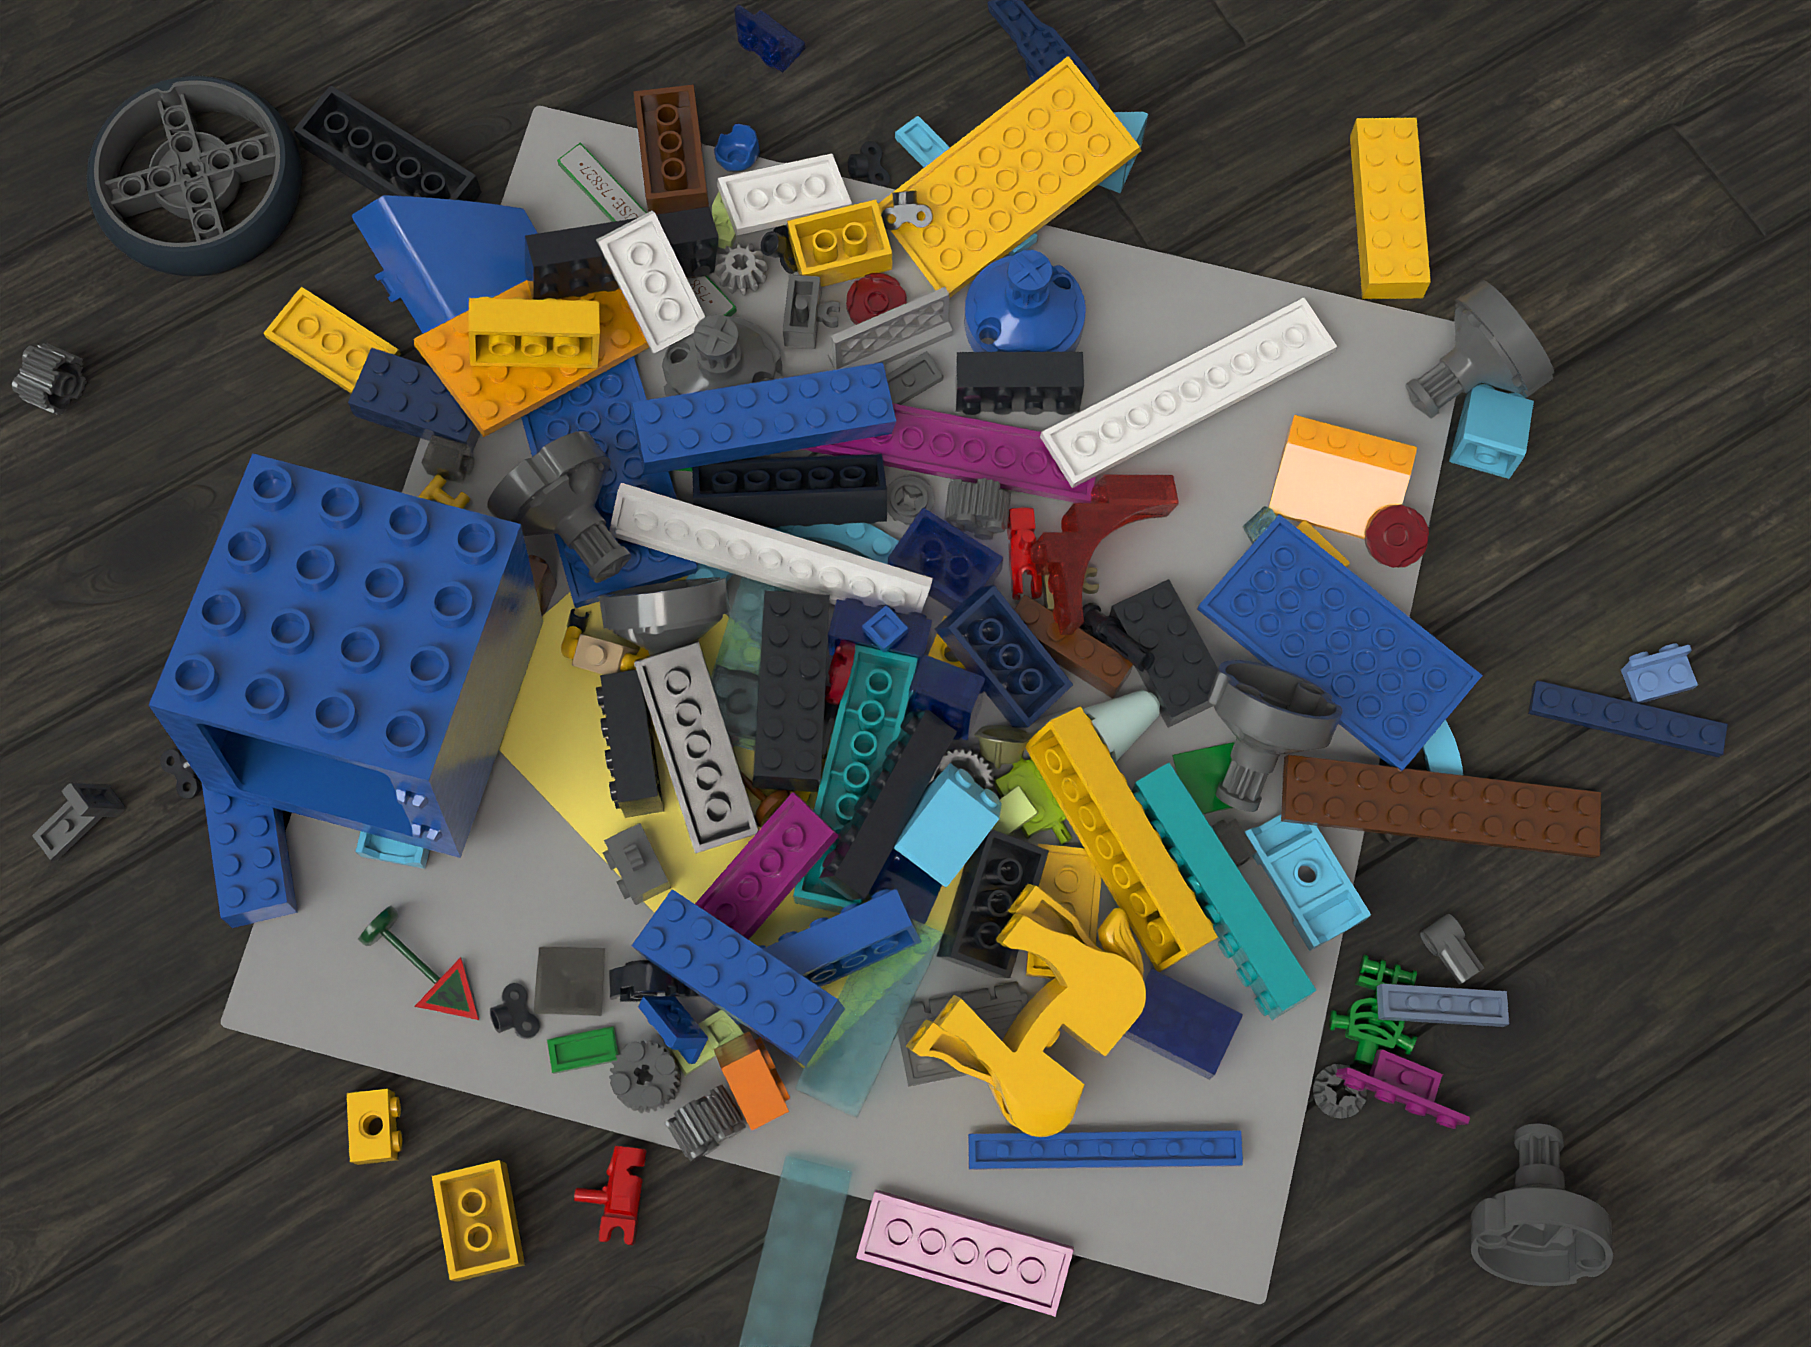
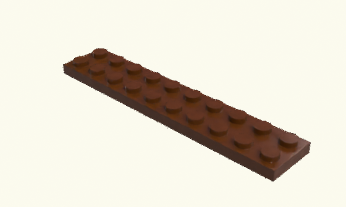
M1286 755L1284 757L1281 822L1589 858L1600 856L1601 792L1413 769L1401 771L1396 767L1297 755Z

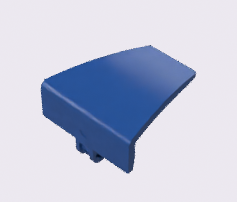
M383 195L352 214L354 222L384 269L376 274L375 278L383 283L390 295L388 297L390 302L401 297L423 334L468 311L469 298H493L526 281L525 235L538 234L523 208L481 202Z

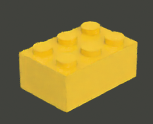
M876 199L787 221L789 240L799 275L820 277L821 287L865 277V275L892 270V250Z
M498 1160L432 1176L450 1280L461 1281L525 1265L508 1169L505 1162Z

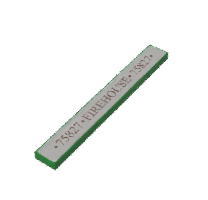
M581 142L557 160L562 170L611 222L639 218L647 214ZM707 276L686 277L705 317L715 314L731 317L737 312L736 306Z

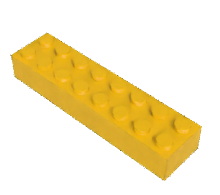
M1081 706L1050 720L1029 740L1025 748L1117 905L1126 912L1129 925L1157 973H1160L1218 938L1213 924L1205 916L1196 901L1194 892L1187 886L1181 876L1177 863L1168 854L1162 844L1159 833L1152 827L1144 813L1143 806L1134 797L1127 785L1125 776L1118 770L1110 756L1109 749L1102 743L1093 727L1091 719L1084 713Z

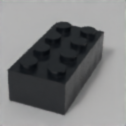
M957 352L955 375L956 412H963L966 415H976L981 412H994L998 415H1007L1012 412H1025L1029 415L1056 412L1060 415H1069L1079 412L1084 390L1083 352Z
M1168 579L1112 605L1109 616L1116 619L1118 627L1155 657L1153 665L1147 671L1144 669V672H1141L1137 668L1136 670L1148 692L1153 693L1159 700V712L1166 726L1169 728L1213 707L1214 704L1208 702V694L1218 668L1170 580Z
M631 670L600 675L601 686L596 687V694L602 714L606 715V718H600L603 738L606 739L607 746H610V749L605 750L607 769H610L611 777L615 779V781L609 782L612 802L614 801L616 809L622 810L625 818L664 812L650 711L637 671Z
M991 829L965 863L936 957L995 978H1011L1019 949L1004 947L995 939L1013 917V914L1008 909L1026 885L1039 886L1049 850Z

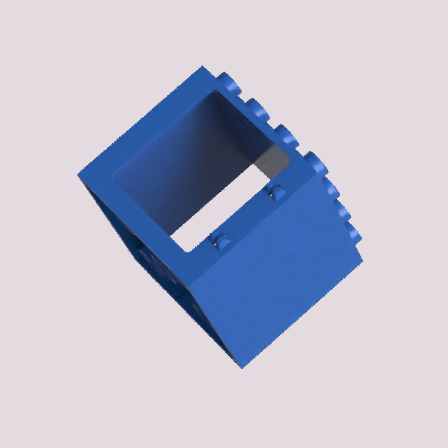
M252 453L148 706L207 790L461 858L543 624L521 524Z

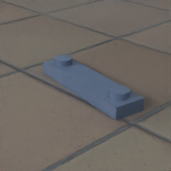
M1380 984L1377 986L1378 1020L1496 1027L1509 1025L1507 991Z

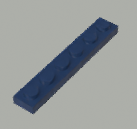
M1537 680L1533 684L1528 712L1531 715L1718 758L1724 752L1728 725Z

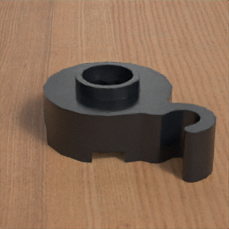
M649 960L631 961L626 963L625 966L609 970L610 1000L617 999L620 996V1002H641L643 996H657L658 993L664 992L665 996L680 998L702 997Z

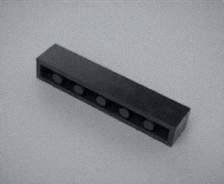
M928 709L911 712L903 719L900 725L902 730L899 736L886 749L885 756L887 757L885 761L872 774L870 778L871 786L867 793L857 801L854 807L856 812L853 818L842 828L838 836L840 839L839 843L823 862L824 869L819 879L848 900L865 899L957 732Z

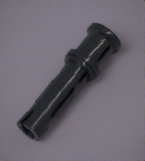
M1095 603L1085 604L1078 611L1076 616L1078 627L1090 631L1095 639L1110 645L1139 671L1144 672V669L1147 671L1151 668L1155 660L1154 655L1128 634L1124 633L1118 627V622L1115 618L1104 615L1101 612V608Z

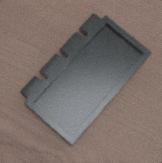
M1017 982L994 986L996 999L990 1000L988 988L961 993L962 1000L1001 1041L1015 1018L1028 1003L1027 993L1020 994ZM953 995L929 999L931 1012L928 1013L924 1012L922 1001L899 1005L901 1018L895 1019L908 1087L968 1075L954 1069L942 1059L918 1056L906 1047L926 1019L934 1022Z

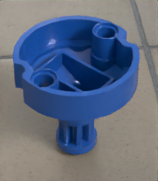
M1023 250L1015 255L994 261L985 267L973 280L965 301L964 326L966 337L974 352H1075L1082 337L1086 307L1084 295L1076 279L1063 266L1056 265L1053 267L1049 259L1041 252ZM984 338H991L995 342H993L992 344H985L981 340Z

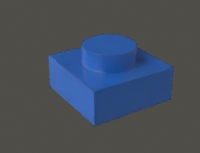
M887 605L862 625V630L883 653L908 633V627Z

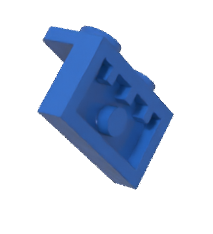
M643 996L638 1008L646 1016L649 1024L657 1030L668 1047L678 1050L689 1064H695L708 1040V1036L675 996Z

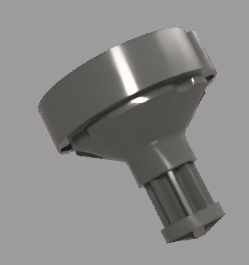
M1480 280L1454 299L1457 303L1454 305V349L1440 358V363L1418 380L1412 379L1405 385L1414 407L1432 419L1439 414L1438 409L1461 392L1466 394L1480 383L1529 397L1553 379L1552 374L1555 372L1542 345L1516 309L1494 286L1485 280Z
M717 314L706 316L695 326L694 333L671 344L665 353L662 363L664 377L667 382L664 386L666 397L783 378L780 374L782 371V361L775 342L764 330L747 320ZM684 359L679 363H675L677 360Z
M578 431L570 433L545 445L536 455L523 460L510 471L496 486L488 499L487 508L496 518L521 524L524 536L560 535L570 549H574L589 568L588 574L595 583L602 582L618 574L631 559V554L625 546L621 547L605 527L606 521L595 508V503L609 471L611 461L589 432Z
M720 577L663 582L611 591L599 595L603 627L613 630L614 634L648 650L649 656L698 641L723 618L722 614L730 612L726 578L720 579Z
M1230 660L1221 663L1208 694V702L1214 704L1218 716L1236 736V741L1230 754L1232 760L1224 781L1219 783L1215 792L1217 798L1223 803L1239 810L1257 811L1262 800L1260 794L1268 774L1273 772L1280 754L1327 747L1332 740L1343 713L1342 707L1331 701L1332 696L1322 688L1279 668L1244 660Z
M1528 1124L1520 1127L1514 1135V1144L1516 1149L1519 1150V1169L1515 1173V1188L1498 1193L1492 1198L1484 1199L1474 1208L1471 1214V1254L1473 1259L1480 1267L1497 1277L1527 1285L1562 1286L1575 1284L1577 1279L1583 1276H1599L1609 1268L1613 1260L1612 1223L1609 1214L1596 1202L1565 1190V1176L1560 1170L1559 1154L1564 1147V1137L1559 1129L1546 1124Z

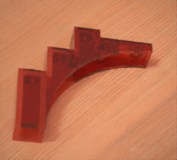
M1104 474L1092 488V503H1074L1062 517V532H1043L1033 544L1031 560L1036 565L1037 575H1049L1048 589L1050 593H1053L1055 605L1053 617L1054 621L1058 623L1060 635H1072L1084 622L1082 610L1084 576L1092 554L1100 541L1119 528L1136 521L1167 517L1179 504L1173 475Z

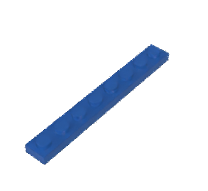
M1241 1131L1056 1133L1046 1137H1035L1026 1133L968 1134L969 1170L1243 1166Z

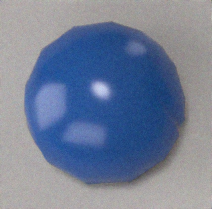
M735 124L730 134L724 135L721 133L714 148L716 162L729 172H738L750 168L757 161L760 154L756 131L749 125Z

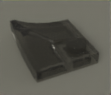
M539 947L534 1014L602 1016L606 949Z

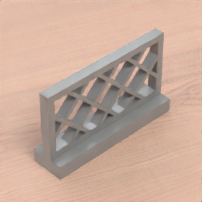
M943 287L832 335V351L828 353V357L834 370L881 362L885 365L952 336L953 329L948 322L949 292L946 287Z

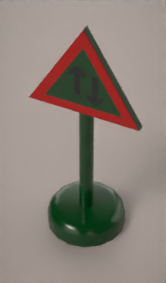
M392 906L383 910L361 933L358 940L365 946L373 945L383 936L435 984L414 1007L479 1020L462 958L460 957L440 978L389 931L398 918V913Z

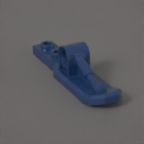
M990 0L987 2L989 12L1017 44L1018 53L1026 62L1027 73L1032 84L1069 56L1096 92L1100 93V86L1089 68L1055 29L1040 22L1022 0Z

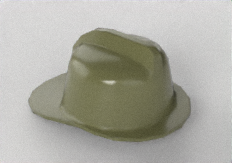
M1003 725L984 726L974 734L975 737L979 738L981 757L994 763L996 769H1000L1002 764H1013L1020 761L1026 744L1030 740V735L1026 731Z

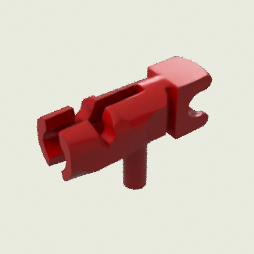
M1034 508L1009 509L1007 539L1010 540L1008 544L1009 570L1013 600H1020V594H1023L1022 575L1024 572L1032 576L1030 583L1031 599H1038L1042 596L1041 565L1034 534L1036 529Z
M615 1146L606 1174L609 1176L607 1187L604 1186L602 1190L578 1187L575 1189L574 1201L605 1205L599 1231L600 1242H608L611 1239L613 1229L621 1227L624 1231L625 1244L635 1245L643 1179L639 1176H634L630 1170L636 1166H644L645 1149Z

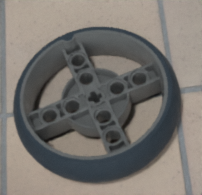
M186 76L164 80L150 85L129 97L116 108L102 125L92 145L87 166L89 202L100 228L108 239L124 254L141 265L159 272L178 276H207L226 272L251 261L264 252L288 225L298 202L302 181L301 159L298 146L291 129L279 112L267 100L252 90L229 80L208 76ZM222 112L237 115L258 125L265 134L226 145L219 138L211 134L199 132L193 113ZM164 124L168 140L156 150L150 161L149 168L118 177L122 165L133 147L151 130ZM273 174L269 189L256 209L241 223L227 231L222 211L234 201L240 184ZM207 199L205 202L198 204L200 201ZM163 207L177 217L191 220L196 242L171 243L154 240L134 231L126 224L123 218ZM214 225L211 229L205 230L207 227Z

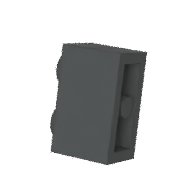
M789 274L783 322L784 346L815 349L818 322H823L825 326L830 328L838 327V318L829 317L828 313L832 311L840 312V303L829 301L824 305H820V277Z
M641 823L604 840L608 850L602 853L610 869L617 868L622 877L621 880L616 882L624 899L631 897L634 904L637 905L671 888Z

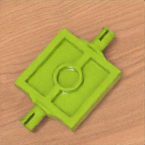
M1022 757L1020 761L1012 764L1013 768L1009 773L995 780L994 786L1001 798L1020 786L1039 814L1020 827L1027 839L1041 831L1051 829L1061 845L1073 839L1063 823L1066 820L1065 814L1032 759L1025 761Z

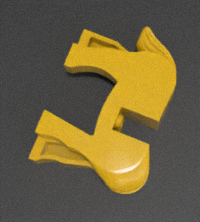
M1027 884L1008 909L1013 914V917L995 940L1004 947L1025 950L1035 954L1049 966L1055 978L1047 983L1025 1005L1011 1024L1002 1041L961 998L953 995L934 1022L928 1019L923 1022L906 1047L918 1056L942 1059L954 1069L986 1081L1002 1115L1009 1123L1028 1135L1046 1137L1062 1131L1072 1121L1085 1084L1043 1052L1044 1048H1049L1055 1043L1060 1035L1058 1029L1062 1028L1087 1049L1106 1056L1142 1013L1146 1001V988L1143 981L1142 955L1130 930L1126 912L1122 908L1113 909L1097 930L1099 941L1104 949L1102 950L1088 938L1074 915L1036 885Z

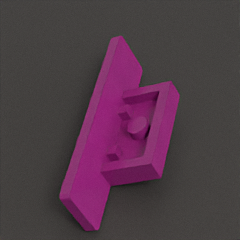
M1382 1049L1376 1051L1369 1076L1351 1068L1337 1069L1335 1076L1344 1079V1085L1351 1089L1364 1091V1088L1371 1090L1375 1092L1374 1097L1378 1100L1394 1104L1395 1101L1406 1105V1111L1419 1116H1425L1427 1113L1437 1117L1436 1123L1448 1128L1456 1129V1125L1469 1124V1116L1434 1103L1443 1075L1434 1070Z

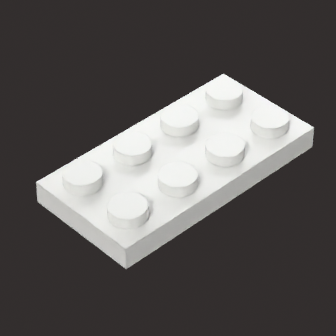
M833 154L720 177L717 180V187L736 236L787 225L789 220L852 205Z
M651 211L596 239L653 353L694 333L695 326L700 320L705 318V315L655 212Z

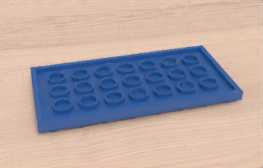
M634 356L521 417L532 457L545 445L567 434L586 431L593 436L611 461L609 471L595 503V508L606 521L605 527L609 531L616 496L621 483L677 500L668 471L643 475L632 420V402L647 399ZM554 534L575 608L599 602V595L607 592L668 582L695 574L698 571L697 564L694 561L617 538L618 544L621 547L625 546L631 554V559L618 574L602 582L595 583L591 577L581 574L574 568L573 564L568 563L564 553L567 544L560 535Z
M1280 514L1197 608L1198 611L1265 665L1297 675L1332 696L1331 701L1340 705L1343 709L1338 724L1391 767L1399 768L1401 771L1405 769L1483 676Z

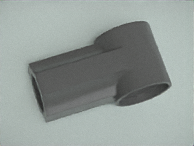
M1446 914L1420 931V936L1425 946L1433 955L1440 957L1459 985L1484 969L1464 940L1465 933L1462 927L1452 915Z

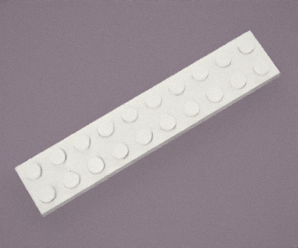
M1302 298L1042 431L1040 438L1070 486L1074 488L1335 352L1337 345L1306 299Z
M624 483L620 484L617 492L609 531L615 538L788 591L830 595L829 603L870 616H874L887 605L907 627L915 629L933 578Z

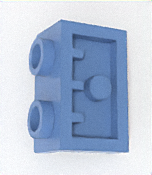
M1675 643L1659 649V653L1649 655L1648 652H1641L1629 657V662L1621 669L1633 703L1648 702L1688 691L1698 686L1687 655L1692 651L1690 645L1679 647Z

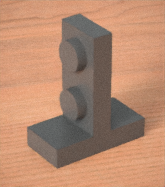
M69 783L61 791L68 801L32 835L50 860H59L102 817H119L126 810V807L108 784Z

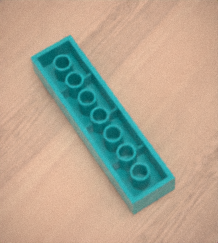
M855 645V655L850 677L840 701L814 811L837 834L853 818L856 812L854 807L857 801L867 793L871 786L870 778L872 774L882 766L887 757L885 756L886 749L897 739L902 730L900 725L907 716L918 670V658L888 651L883 653L879 649ZM839 838L836 839L795 886L793 897L796 904L840 914V911L850 904H863L864 899L848 900L819 879L824 869L823 862L827 855L835 850L840 841Z
M1168 762L1136 781L1132 789L1134 797L1143 806L1144 813L1152 827L1159 833L1162 844L1170 857L1177 863L1181 876L1187 886L1194 892L1196 901L1205 916L1212 922L1214 931L1220 939L1218 941L1220 950L1227 959L1232 957L1239 968L1236 970L1239 980L1246 988L1250 986L1257 998L1254 999V1002L1262 1015H1269L1273 1021L1308 999L1316 991V988L1171 764Z

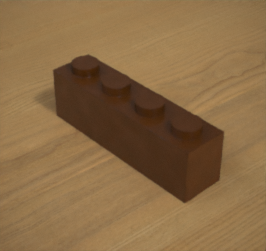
M1024 594L1014 610L1054 661L1114 699L1130 675L1133 664L1115 650Z

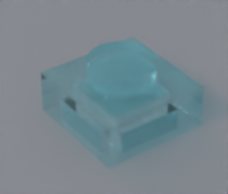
M1263 506L1242 526L1252 544L1276 518L1271 508Z

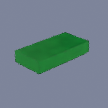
M614 1026L547 1039L553 1074L611 1063L612 1061H617L615 1056L619 1055Z

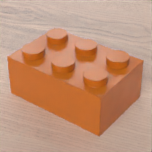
M749 1031L713 1049L721 1070L751 1131L789 1112L785 1102L791 1098L761 1037L754 1040Z

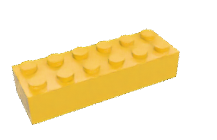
M1357 118L1350 135L1362 299L1423 298L1431 281L1417 118Z

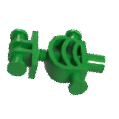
M1364 954L1360 963L1359 974L1363 975L1364 972L1375 975V977L1371 979L1360 975L1356 978L1355 985L1376 991L1374 998H1365L1354 1002L1348 1008L1347 1016L1338 1015L1336 1011L1332 1010L1329 1019V1030L1334 1031L1335 1028L1346 1029L1345 1037L1359 1042L1354 1061L1372 1066L1378 1048L1390 1051L1397 1045L1405 1050V1054L1409 1055L1416 1043V1036L1413 1035L1410 1038L1401 1033L1405 1021L1378 1020L1377 986L1387 984L1382 982L1383 975L1390 976L1388 984L1397 985V982L1414 986L1417 971L1412 970L1408 972L1402 970L1401 965L1395 964L1393 969L1386 968V960L1380 959L1379 962L1368 959V955ZM1372 1006L1370 1012L1356 1013L1358 1007ZM1368 1020V1024L1355 1025V1021ZM1382 1025L1384 1028H1386L1391 1033V1035L1384 1029L1380 1028V1026Z

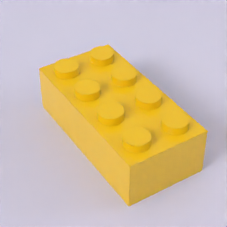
M491 297L469 298L470 366L598 368L600 336L599 301H589L586 299L571 301L553 298L530 300L519 297L512 299H493Z

